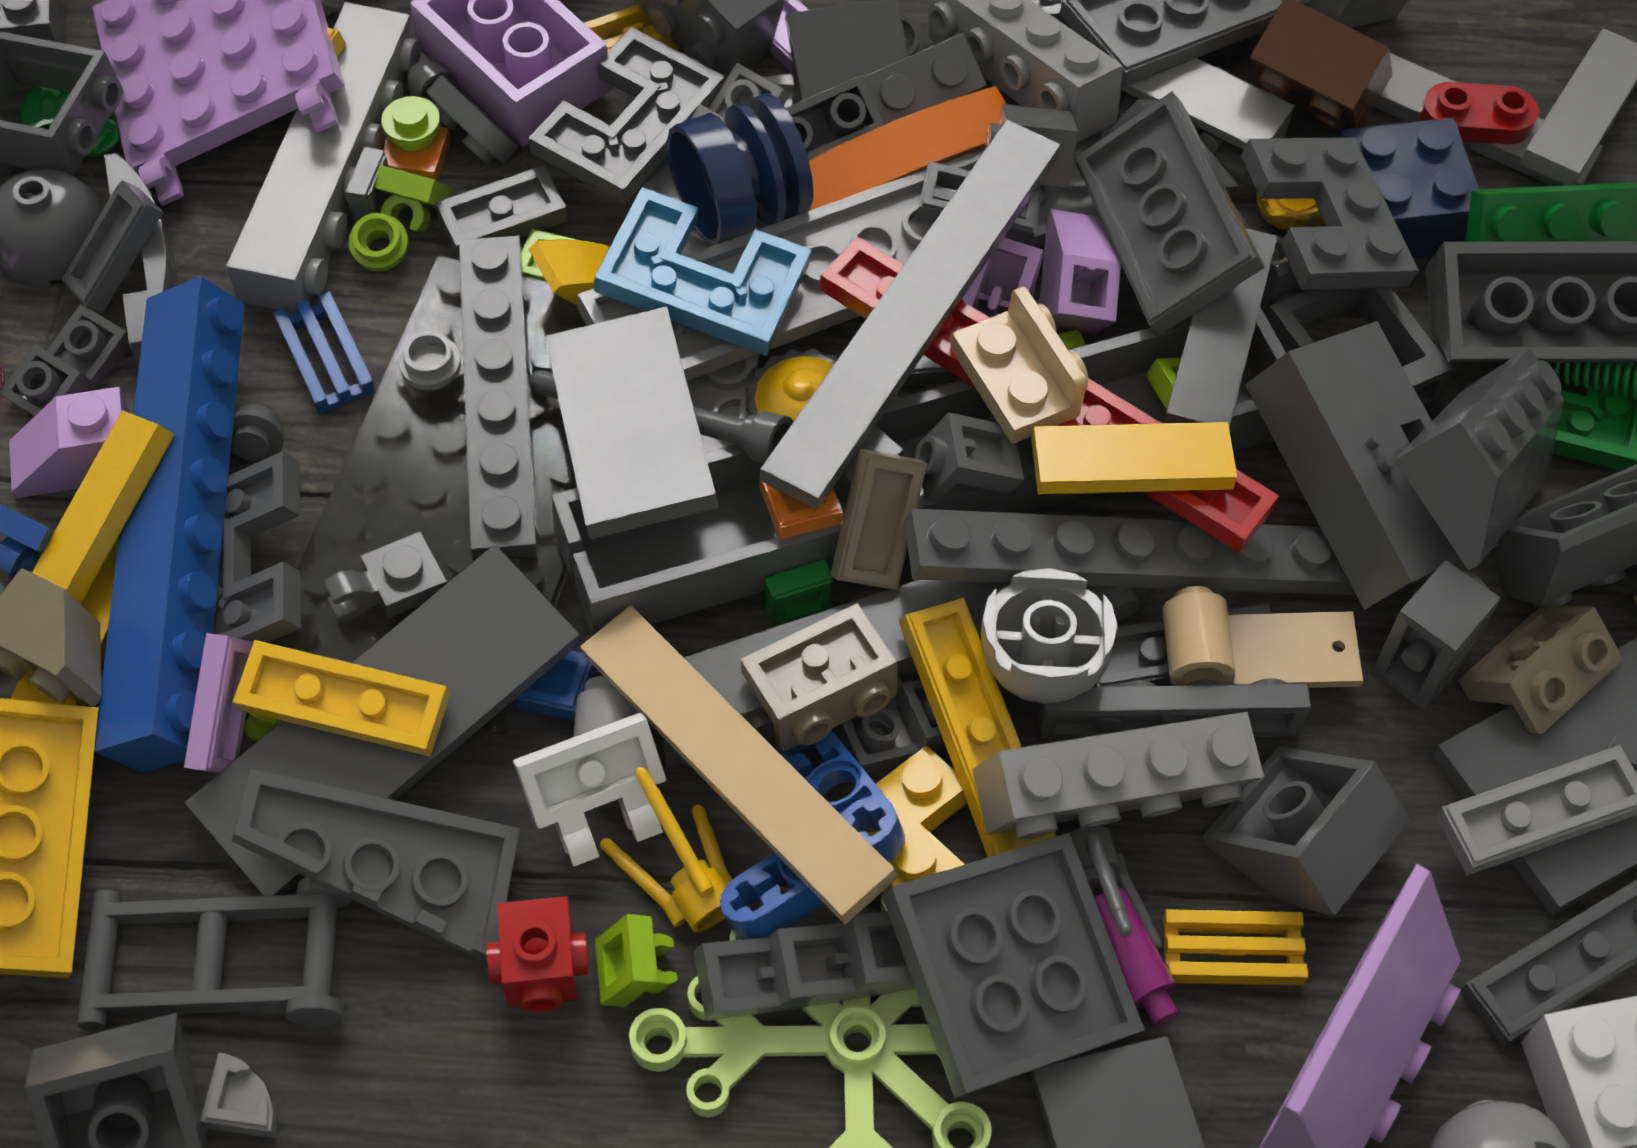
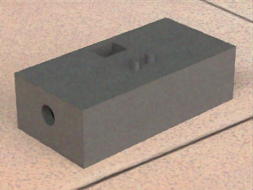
M1378 321L1288 351L1245 385L1364 610L1423 585L1445 559L1458 568L1464 565L1394 461L1432 421Z

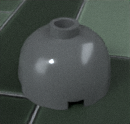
M52 168L30 169L12 176L0 186L1 271L18 284L39 289L52 288L50 280L62 279L103 210L90 186L68 172Z

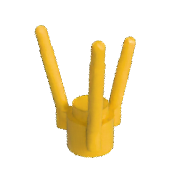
M639 767L635 771V776L684 865V868L678 871L670 881L675 889L672 896L611 839H602L600 847L616 865L663 908L674 927H679L687 921L693 932L705 931L726 919L720 906V899L726 885L733 880L727 871L712 826L709 823L704 807L702 805H695L692 808V815L710 865L709 867L705 860L697 859L648 770L644 767Z

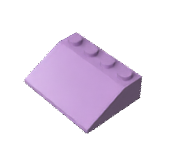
M1416 864L1364 952L1259 1148H1364L1369 1137L1381 1143L1389 1131L1401 1107L1399 1103L1390 1099L1392 1092L1400 1078L1410 1084L1414 1081L1431 1049L1430 1045L1420 1040L1430 1020L1439 1026L1443 1024L1461 990L1449 983L1461 959L1431 872L1426 868Z

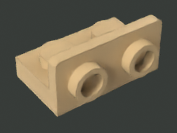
M1025 286L1012 290L1008 311L952 333L950 345L952 352L1011 444L1031 437L1035 426H1057L1079 417L1089 381L1086 367L1080 356L1074 351L1069 352L1057 335L1056 325L1048 308L1044 304H1037Z

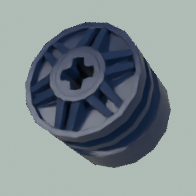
M765 93L752 98L747 102V105L741 102L731 105L725 111L724 121L710 112L678 123L669 129L667 147L675 186L682 202L698 207L697 223L694 228L701 238L711 246L754 231L757 218L769 226L784 220V216L791 218L811 209L814 198L813 178L808 156L795 123L777 97Z

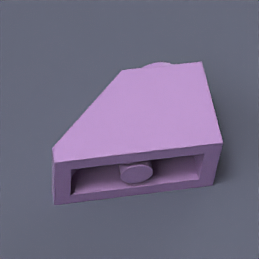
M120 387L56 396L9 440L11 490L15 499L78 489L121 411L124 410L130 413Z

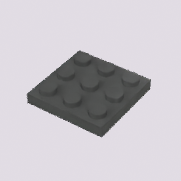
M1069 833L895 885L881 893L954 1098L1144 1031L1143 1024Z

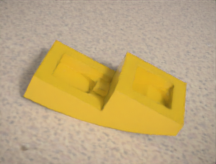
M554 239L536 241L528 250L551 291L577 305L578 294L594 289V277L610 246L589 241Z

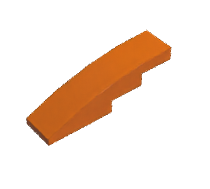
M996 86L954 98L892 121L809 160L814 196L810 210L927 169L928 161L941 164L985 148L989 124H999L1002 104H1006L1005 100Z

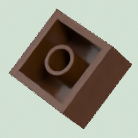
M1283 0L1250 56L1259 85L1264 87L1263 91L1270 92L1292 105L1296 103L1314 112L1311 117L1313 122L1340 135L1341 130L1344 128L1363 127L1392 77L1388 46L1296 0Z

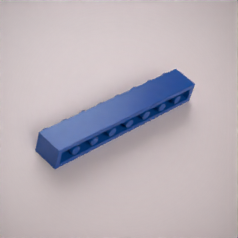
M203 276L196 277L147 298L133 414L159 424L174 433V436L119 535L102 677V698L99 703L94 748L95 753L142 773L185 761L206 633H214L245 304Z

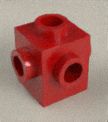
M568 896L497 903L499 941L487 942L488 973L491 985L502 984L508 1007L520 1006L523 1011L541 1013L560 1008L563 1004L562 1002L578 1000L577 976L589 975L586 932L573 933V921Z

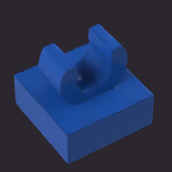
M0 504V533L8 536L0 542V569L14 576L21 568L32 573L55 530Z

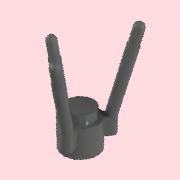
M1104 826L1079 828L1070 832L1069 834L1093 896H1098L1104 893L1119 933L1127 937L1133 931L1119 888H1123L1158 951L1161 950L1163 946L1162 941L1129 876L1124 855L1116 851L1110 829Z

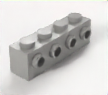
M929 0L928 37L938 44L963 32L983 78L1014 101L1026 107L1072 111L1078 129L1076 143L1117 122L1123 65L1030 0Z
M1248 712L998 751L973 769L987 835L1016 830L1017 839L1050 834L1058 830L1057 823L1079 820L1080 828L1102 826L1120 820L1119 813L1138 809H1141L1143 818L1161 816L1181 810V802L1202 799L1203 807H1214L1232 803L1243 798L1241 788L1264 777Z

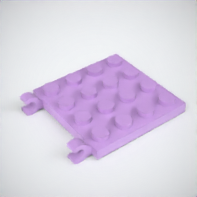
M104 0L92 6L101 49L106 52L124 90L115 113L126 162L140 176L147 189L155 187L158 201L162 206L183 197V188L176 170L177 165L299 108L303 116L309 114L314 130L317 133L338 124V117L332 104L330 93L344 87L345 84L333 43L328 34V24L321 0Z

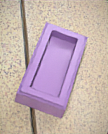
M206 633L184 768L221 772L239 757L246 712L238 710L233 704V699L253 642L230 636Z

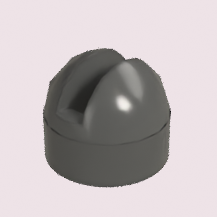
M432 59L420 60L410 68L407 76V86L411 96L422 97L433 102L434 99L426 91L441 74L456 86L457 79L443 64Z

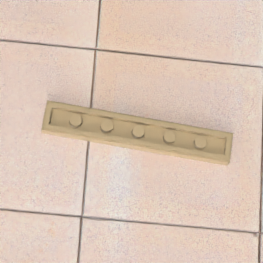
M631 605L580 646L585 658L639 713L643 714L648 723L844 924L848 923L897 879L895 869Z

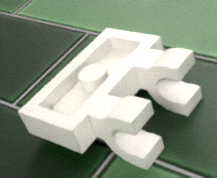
M641 712L513 760L537 828L541 829L555 823L563 850L566 854L568 853L573 866L599 857L584 814L585 811L618 799L625 824L629 830L632 829L637 842L663 832L660 822L635 776L636 769L644 767L648 770L655 785L667 781L647 719Z

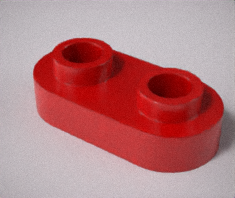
M1442 82L1434 85L1427 91L1420 109L1419 118L1420 121L1454 118L1462 142L1514 145L1523 142L1530 136L1539 115V108L1537 102L1529 93L1517 87Z

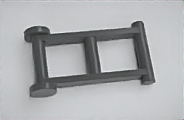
M307 877L297 883L296 895L122 902V894L117 891H96L93 897L77 1027L88 1031L103 1030L106 1028L107 1017L286 1010V1019L298 1025L324 1027L338 1024L343 1020L344 1003L330 996L337 908L349 905L352 899ZM308 918L303 986L221 989L227 921ZM199 922L192 991L110 994L119 925Z

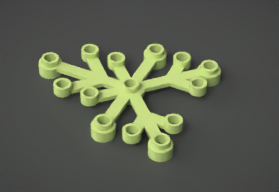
M881 897V912H887L885 903L883 901V898ZM731 930L730 941L741 940ZM697 976L688 987V1005L694 1016L705 1020L703 1005L696 1000V995L700 991ZM916 989L883 994L871 1006L870 997L844 1001L842 1005L837 1002L801 1008L818 1026H763L753 1015L713 1019L721 1027H685L677 1014L664 1008H652L642 1012L631 1025L629 1040L632 1055L636 1062L647 1070L658 1072L669 1070L676 1066L683 1057H720L710 1068H704L695 1072L687 1083L689 1106L700 1116L713 1117L722 1113L729 1103V1091L764 1056H826L833 1067L844 1073L845 1132L829 1148H893L874 1130L873 1076L933 1131L932 1141L934 1148H955L948 1141L947 1135L950 1131L957 1128L965 1129L973 1136L974 1143L969 1148H988L992 1131L991 1123L986 1113L980 1107L969 1102L948 1104L896 1056L937 1054L940 1058L928 1024L894 1025L911 1007H922ZM860 1033L869 1039L870 1046L862 1052H854L846 1047L844 1040L850 1034ZM662 1035L669 1038L672 1045L663 1054H653L646 1049L649 1039ZM704 1083H714L721 1089L722 1093L717 1100L706 1103L700 1101L695 1096V1091Z

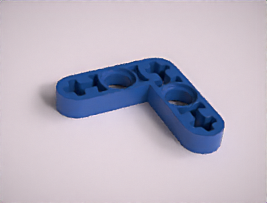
M832 730L826 737L814 744L807 746L799 744L784 752L776 744V751L823 798L827 791L837 784L846 782L855 784L854 790L846 798L827 802L888 863L900 854L905 845L906 834L893 804ZM809 750L816 755L819 754L823 762L815 769L804 754ZM874 828L878 833L869 836L865 831ZM775 852L729 882L723 890L720 899V906L733 933L741 940L769 937L777 929L791 926L824 904L800 878H797V875ZM783 882H786L789 891L785 894L782 893L779 887ZM758 901L762 907L752 912L748 906Z

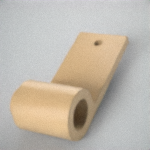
M1191 586L1177 591L1174 597L1168 600L1162 607L1170 682L1174 686H1185L1190 682L1205 679L1218 681L1221 685H1250L1258 680L1274 678L1283 680L1287 684H1308V688L1358 687L1363 683L1353 611L1228 615L1226 599L1221 595L1213 593L1209 588L1202 586ZM1335 647H1340L1342 652L1335 651Z

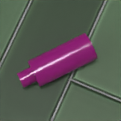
M1119 888L1133 930L1131 935L1127 937L1119 933L1105 895L1101 893L1094 897L1136 1009L1145 1008L1154 1026L1168 1023L1179 1015L1169 995L1177 986L1125 890Z

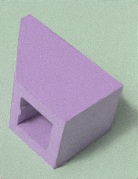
M1051 209L1047 215L1039 304H1044L1050 311L1056 325V330L1068 332L1079 329L1081 334L1094 336L1116 322L1121 262L1100 217Z

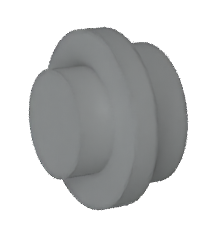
M424 330L413 334L406 340L398 357V365L403 379L409 385L422 390H435L448 385L457 377L461 368V358L457 346L444 334L438 331Z

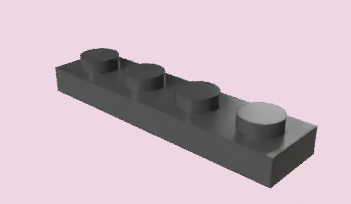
M1269 678L1255 681L1250 685H1221L1218 681L1205 679L1190 682L1185 686H1156L1149 681H1132L1120 687H1092L1090 690L1066 702L1040 704L1038 713L1039 741L1072 740L1241 712H1248L1254 737L1299 736L1311 708L1308 684H1287L1283 680Z

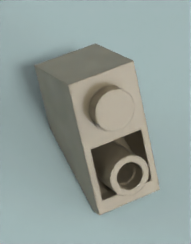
M21 568L0 595V670L18 681H21L26 673L32 675L29 678V682L59 703H63L70 695L90 707H95L102 698L100 622L65 589Z

